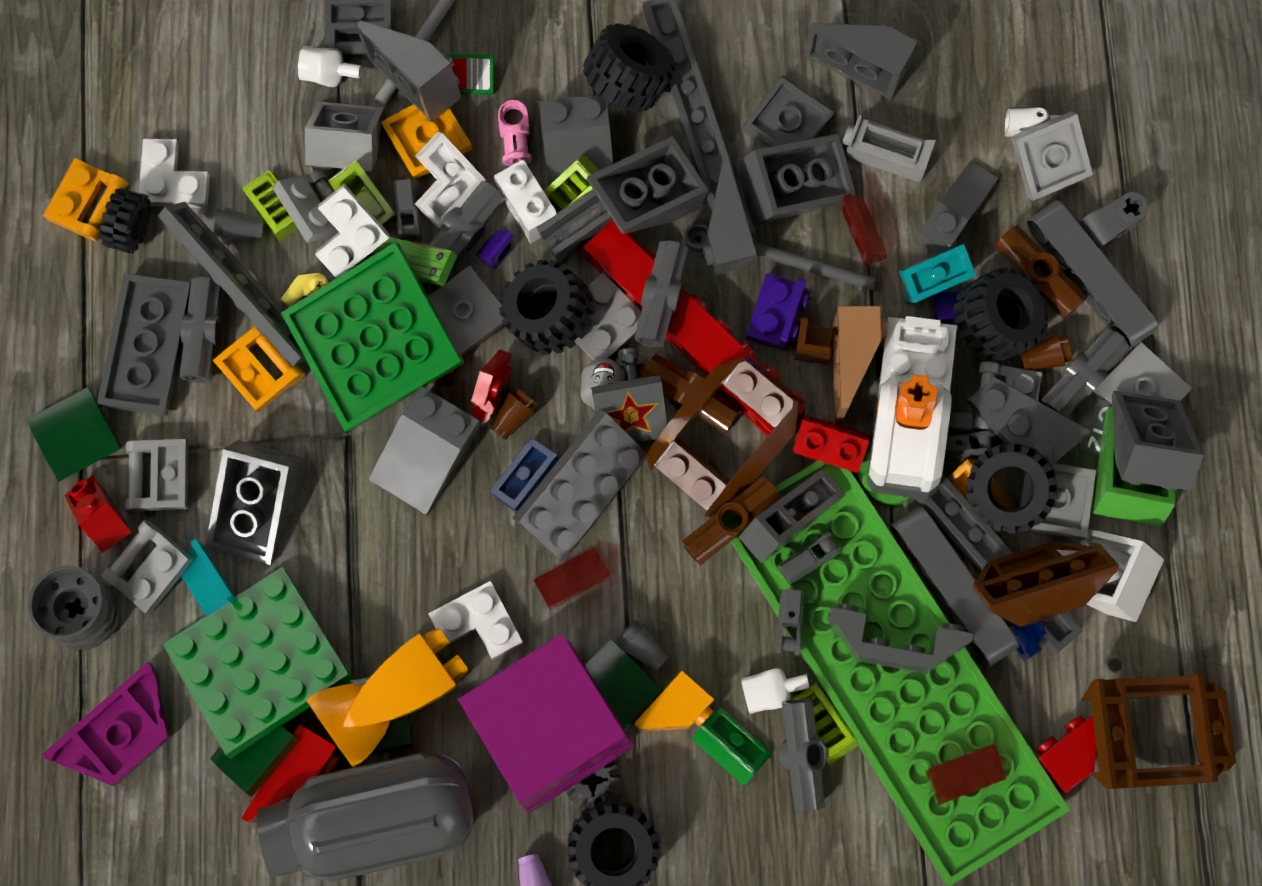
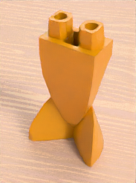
M440 628L432 630L423 636L419 633L407 641L383 662L365 684H346L327 688L306 700L353 768L372 753L385 735L391 720L412 713L442 698L455 689V683L468 672L467 666L458 655L444 665L435 656L436 653L449 645V641Z

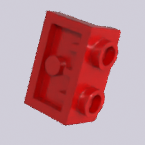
M804 413L793 446V452L857 473L860 470L870 434Z

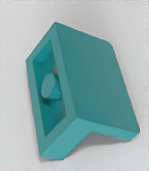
M959 244L899 271L907 291L902 297L904 302L910 303L921 301L976 276L964 244Z
M195 538L190 541L193 548L186 552L194 560L181 577L207 617L227 603L236 601L237 595L205 545Z

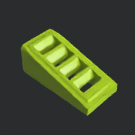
M582 154L543 191L547 197L550 196L563 210L593 190L585 179H587V176L599 171V169L586 155ZM568 177H569V178L577 185V187L581 190L580 193H578V192L567 182L566 179H567ZM557 187L571 199L570 203L556 190Z
M268 170L242 187V190L280 242L298 230L290 215L275 223L274 220L287 212L284 206H281L271 214L267 212L281 202L277 196L264 205L261 204L260 201L274 193L272 188L278 182L272 172ZM268 181L271 183L272 186L255 196L253 191Z
M817 683L792 698H812V701L817 698L820 703L813 707L814 718L824 711L828 715L815 723L817 739L823 741L825 746L841 735L844 737V739L828 749L826 747V762L828 765L833 764L858 746L856 738ZM832 723L836 725V728L821 738L817 734Z

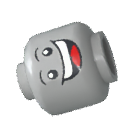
M596 359L592 361L581 373L580 395L582 401L591 406L595 411L591 387L625 381L624 370L610 359Z

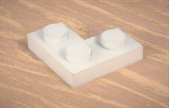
M437 132L415 156L437 179L415 205L436 227L440 228L450 211L455 207L460 208L481 181L485 182L486 179L443 133Z
M143 139L139 193L148 196L151 202L149 207H166L185 201L192 208H208L210 182L208 172L177 171L179 143L176 139Z
M345 183L318 205V209L339 232L318 248L315 255L336 278L348 272L389 239L390 234Z
M491 581L428 613L435 628H440L449 644L477 630L492 660L523 645Z

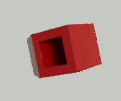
M94 475L86 480L76 482L69 492L64 495L78 525L102 553L132 533L125 518Z
M1081 714L1064 726L1067 731L1065 735L1058 740L1052 736L1036 748L1040 753L1036 758L1060 794L1067 793L1095 769L1096 739L1092 715L1085 719Z

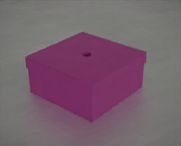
M562 633L458 699L518 802L528 814L635 747L569 640H566Z

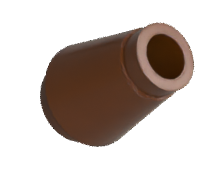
M1055 333L1035 344L1033 348L1019 354L1023 368L1026 370L1063 367L1066 362L1073 361L1070 345L1065 334L1057 336Z
M516 388L512 394L508 393L490 428L507 440L510 435L536 414L534 410L539 404L519 388Z

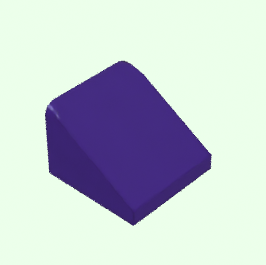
M503 230L493 232L476 253L477 258L493 270L497 269L515 247L513 234L510 231Z
M960 291L939 292L933 295L935 320H941V324L955 325L954 318L957 317V313L953 311L954 304L958 303L956 297Z

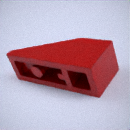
M299 725L293 734L299 739L298 743L260 787L241 819L248 823L257 822V810L260 807L290 801L296 790L303 786L308 778L334 772L341 760V757L337 756L340 749L308 728Z

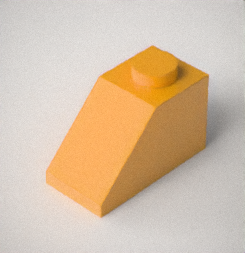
M681 671L634 723V727L639 732L690 729L694 723L700 727L714 712L709 707L714 699Z

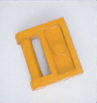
M74 158L43 216L52 223L97 242L102 233L100 225L104 222L102 215L106 213V203L110 202V196L112 193L115 194L117 188L126 189L129 183L117 175L109 174ZM102 185L107 186L88 223H82Z
M256 325L213 359V362L257 413L261 412L288 388L299 383L305 376L304 371L298 365L292 366L281 357L278 349L266 336L257 330ZM257 344L283 373L279 379L275 381L250 352L249 348Z

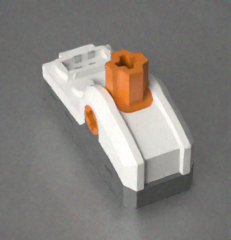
M906 316L905 319L888 317L887 336L883 339L867 484L875 493L928 499L938 489L942 477L952 396L950 388L957 325L941 324V320Z

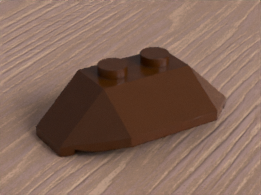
M1049 542L988 561L980 572L978 579L973 583V589L991 612L1022 627L1084 607L1118 571L1119 565L1100 543H1090L1087 546L1078 543Z

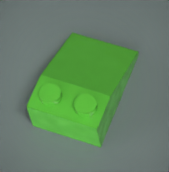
M1108 406L1094 483L1093 514L1162 527L1175 506V490H1167L1161 486L1144 483L1142 485H1134L1122 480L1115 462L1112 407Z

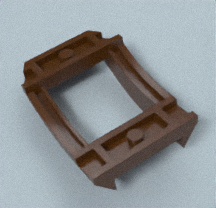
M748 356L716 366L682 405L646 452L648 454L646 459L650 470L655 467L707 510L704 516L712 517L722 505L730 503L753 485L785 445L796 435L800 399ZM723 385L774 427L772 432L730 481L680 440L686 429Z
M1203 674L1111 680L1094 679L1080 700H1091L1100 772L1090 774L1106 789L1218 782V776L1222 772L1229 771L1236 763L1226 691L1216 683L1209 684L1204 680ZM1190 695L1200 765L1137 769L1128 699Z

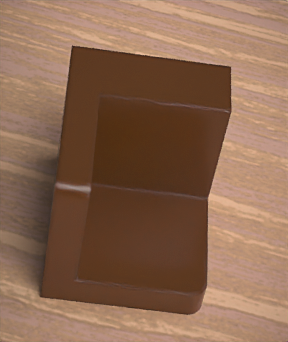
M801 317L794 360L828 365L832 352L833 329L808 325V318Z

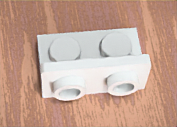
M521 160L494 175L496 189L505 197V204L531 244L541 238L537 227L554 217L557 213L525 161Z

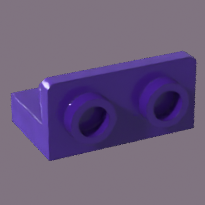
M766 273L746 339L783 351L787 341L794 342L800 325L799 322L794 321L797 309L804 311L810 293L804 290L806 280L800 278L797 283Z

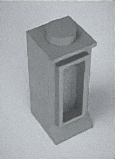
M859 115L855 126L848 125L842 144L848 145L845 157L920 183L936 140H924L863 119Z

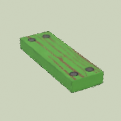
M389 237V239L361 261V263L396 242L400 244L420 281L444 286L457 255L451 250Z

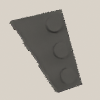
M995 377L967 401L969 406L1005 444L1020 443L1033 447L1040 454L1046 456L1051 466L1091 432Z

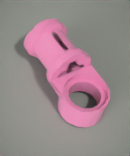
M518 100L506 101L498 111L500 137L504 140L505 151L502 163L507 166H512L521 160L525 161L526 164L531 163L532 155L528 153L527 136L530 134L527 108ZM512 109H517L523 114L522 120L515 125L508 124L504 120L506 112ZM515 142H517V150H515Z

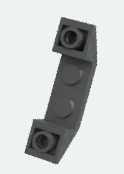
M838 604L837 608H830L827 616L828 622L856 661L925 674L962 650L973 640V633L964 632V626L945 623L943 628L937 627L933 632L930 654H925V648L914 645H904L903 649L889 647L890 642L882 639L868 638V643L862 642L866 613L858 612L859 607Z

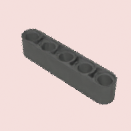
M1055 200L1027 220L1028 228L1046 253H1050L1057 259L1059 269L1087 297L1086 302L1104 325L1112 331H1117L1125 338L1126 343L1130 346L1128 350L1158 330V323L1153 314L1062 203Z
M916 507L890 525L895 538L955 624L964 626V632L973 633V640L969 644L986 666L991 667L1019 648L1015 636L1002 617L991 612L973 589L975 579L923 507Z

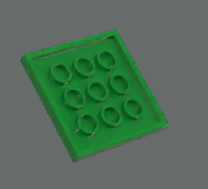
M396 242L281 312L345 432L354 430L412 395L419 388L427 386L465 363L400 244Z
M280 567L237 595V600L233 603H227L163 643L198 708L229 759H232L262 739L279 725L285 724L310 706L306 700L314 694L327 688L344 685L352 679L283 567Z

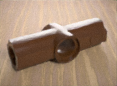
M1018 225L1008 230L995 243L996 249L1017 270H1020L1022 276L1027 274L1032 279L1031 283L1038 285L1041 290L1039 294L1045 298L1063 319L1070 316L1086 301L1087 297L1059 269L1057 259L1050 253L1043 252ZM1039 266L1047 271L1048 277H1039L1035 274L1033 267Z
M655 354L648 361L640 375V378L660 375L663 395L668 397L669 402L678 410L704 381V378L691 371L686 373L658 354ZM717 392L697 417L726 435L736 422L742 408Z
M763 476L733 501L722 505L714 516L682 540L681 544L693 560L701 566L731 541L739 538L758 515L782 497L772 483ZM732 513L738 515L742 524L735 529L727 528L722 522L725 515Z

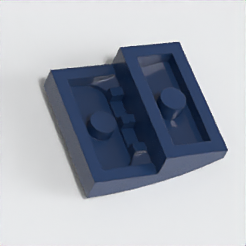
M531 438L489 492L517 513L560 458L557 454Z

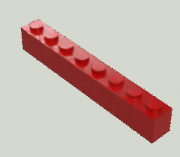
M611 220L583 246L584 258L600 274L603 272L642 311L643 291L647 277L652 273L656 255L648 248L643 250L635 242L636 237L632 232L622 234L614 221ZM681 288L675 313H672L666 339L705 377L716 366L748 356L777 381L780 380L779 375L769 365L763 367L754 358L756 354L744 341L738 343L730 335L732 331L722 319L718 317L714 319L706 312V304L697 295L693 294L690 296ZM723 385L719 389L726 398L742 408L741 412L766 437L772 432L774 427ZM790 388L789 391L800 399V411L797 416L798 422L805 413L806 408L803 406L805 402L795 390Z

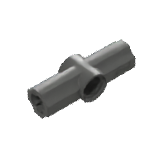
M481 181L460 208L455 207L450 211L441 224L440 233L429 246L451 250L457 255L456 262L465 250H471L478 243L485 231L484 226L505 202V197L494 186Z
M671 240L659 242L652 273L648 275L641 301L643 308L635 332V341L653 348L664 347L672 313H675L682 288L680 281L688 257V247L683 246L679 242Z
M198 276V278H192L188 312L183 315L181 322L183 352L179 377L182 380L193 383L211 382L215 346H218L221 340L222 323L219 311L222 287L217 285L211 277Z
M1107 328L1084 354L1081 352L1062 373V378L1047 392L1040 403L1067 417L1084 397L1087 398L1106 378L1107 371L1126 353L1130 346L1126 343L1125 338L1117 331Z
M812 698L783 701L782 710L786 739L781 744L779 758L783 767L790 770L795 811L805 812L825 808L821 770L827 761V749L824 742L817 739Z

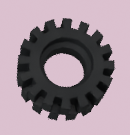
M117 188L115 194H111L110 202H107L105 206L107 209L106 213L102 215L104 222L100 225L102 245L129 254H133L134 250L137 251L139 244L143 241V234H146V224L150 220L148 214L151 212V207H149L151 202L147 195L124 188Z

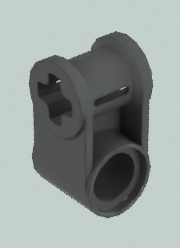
M1129 192L1108 205L1091 212L1079 224L1097 247L1102 250L1140 223L1147 214L1148 203L1141 194ZM1124 209H1126V210L1133 209L1134 212H1135V214H1133L1132 212L1126 214V213L1124 212Z

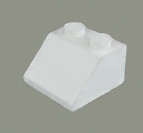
M1088 529L1087 538L1081 540L1080 544L1089 546L1090 543H1100L1117 562L1119 568L1111 579L1091 598L1087 605L1107 615L1137 622L1164 559L1144 541Z

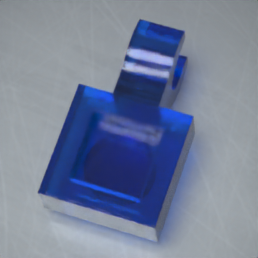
M1040 621L1032 626L1028 624L1020 627L1015 624L1009 628L1019 644V648L1016 651L1023 661H1026L1042 650L1038 643L1041 642L1040 638L1047 634V631Z

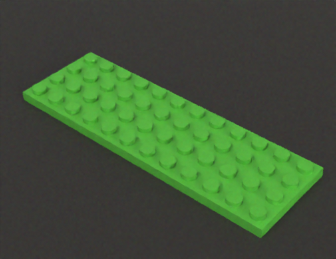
M817 461L775 486L779 495L783 498L819 470L823 469L845 493L843 498L762 564L739 538L731 541V544L778 619L781 590L792 589L805 592L800 654L835 710L856 738L857 745L946 886H951L1069 812L1070 809L965 647L927 674L856 661L827 620L830 608H837L838 604L854 605L859 607L858 612L866 613L862 642L868 643V638L882 639L890 642L889 647L903 649L904 645H914L925 648V654H930L932 636L937 627L943 628V624L949 622L852 472ZM733 513L728 514L722 519L723 524L730 529H735L742 524L740 517ZM831 532L833 534L831 537L837 548L841 546L843 551L797 582L789 585L779 571L778 564L824 534ZM820 546L812 550L818 560L825 556ZM785 628L790 637L796 638L797 629Z

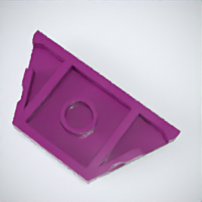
M147 662L46 750L42 757L112 786H117L171 738L155 669L152 664Z

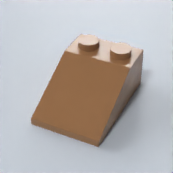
M838 306L832 324L834 423L842 424L878 347H882L883 338L887 336L886 317H881L880 306Z

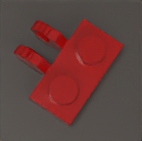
M501 349L480 370L471 402L474 403L472 415L482 423L490 421L493 414L498 411L502 401L499 394L502 385L507 386L513 372V367L509 366L512 354Z

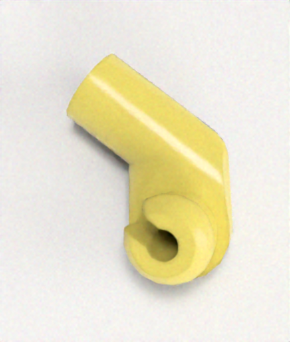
M320 273L298 275L280 301L287 307H291L299 302L302 297L309 296L329 283L328 279Z

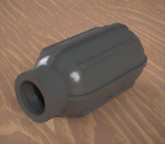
M417 753L311 777L306 780L303 786L296 790L290 801L260 807L257 810V827L261 851L271 877L301 871L307 877L317 880L338 881L442 857L458 849L466 841L473 825V803L465 775L458 762L449 756L440 754Z

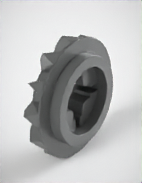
M613 761L595 772L598 777L608 778V781L597 784L595 797H592V792L588 785L577 783L566 790L570 800L583 809H591L595 806L594 803L600 801L602 803H609V800H614L620 790L621 776L617 765Z

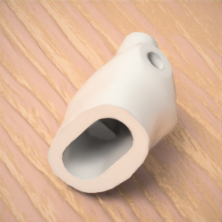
M304 45L300 51L298 63L299 80L336 87L340 84L342 76L359 79L362 76V65L343 63L342 52L337 48H315Z
M1041 107L1008 109L1005 118V136L1012 137L1061 115H1049V112Z
M780 668L741 678L750 714L782 708V702L791 699V692L810 688L807 674L787 679Z

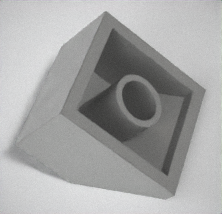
M318 101L305 126V165L315 166L322 170L344 169L356 160L364 172L372 171L379 153L384 108Z

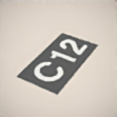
M1098 398L1087 428L1091 432L1084 437L1080 450L1099 456L1106 410L1108 406L1112 407L1108 401Z

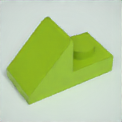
M356 160L328 180L334 191L345 183L381 225L395 215Z

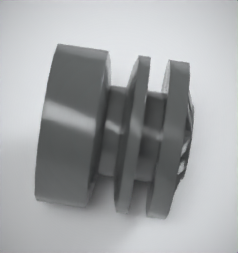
M65 565L49 570L37 580L30 592L28 601L30 619L38 631L69 649L84 651L98 647L110 638L118 625L120 615L118 598L108 585L80 567ZM77 609H85L83 614L75 615Z

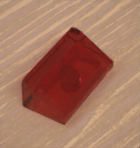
M844 195L840 210L863 264L868 266L885 260L888 257L865 201L858 196Z
M594 547L535 578L533 581L550 611L611 579V574Z
M996 744L925 770L938 805L1006 780Z

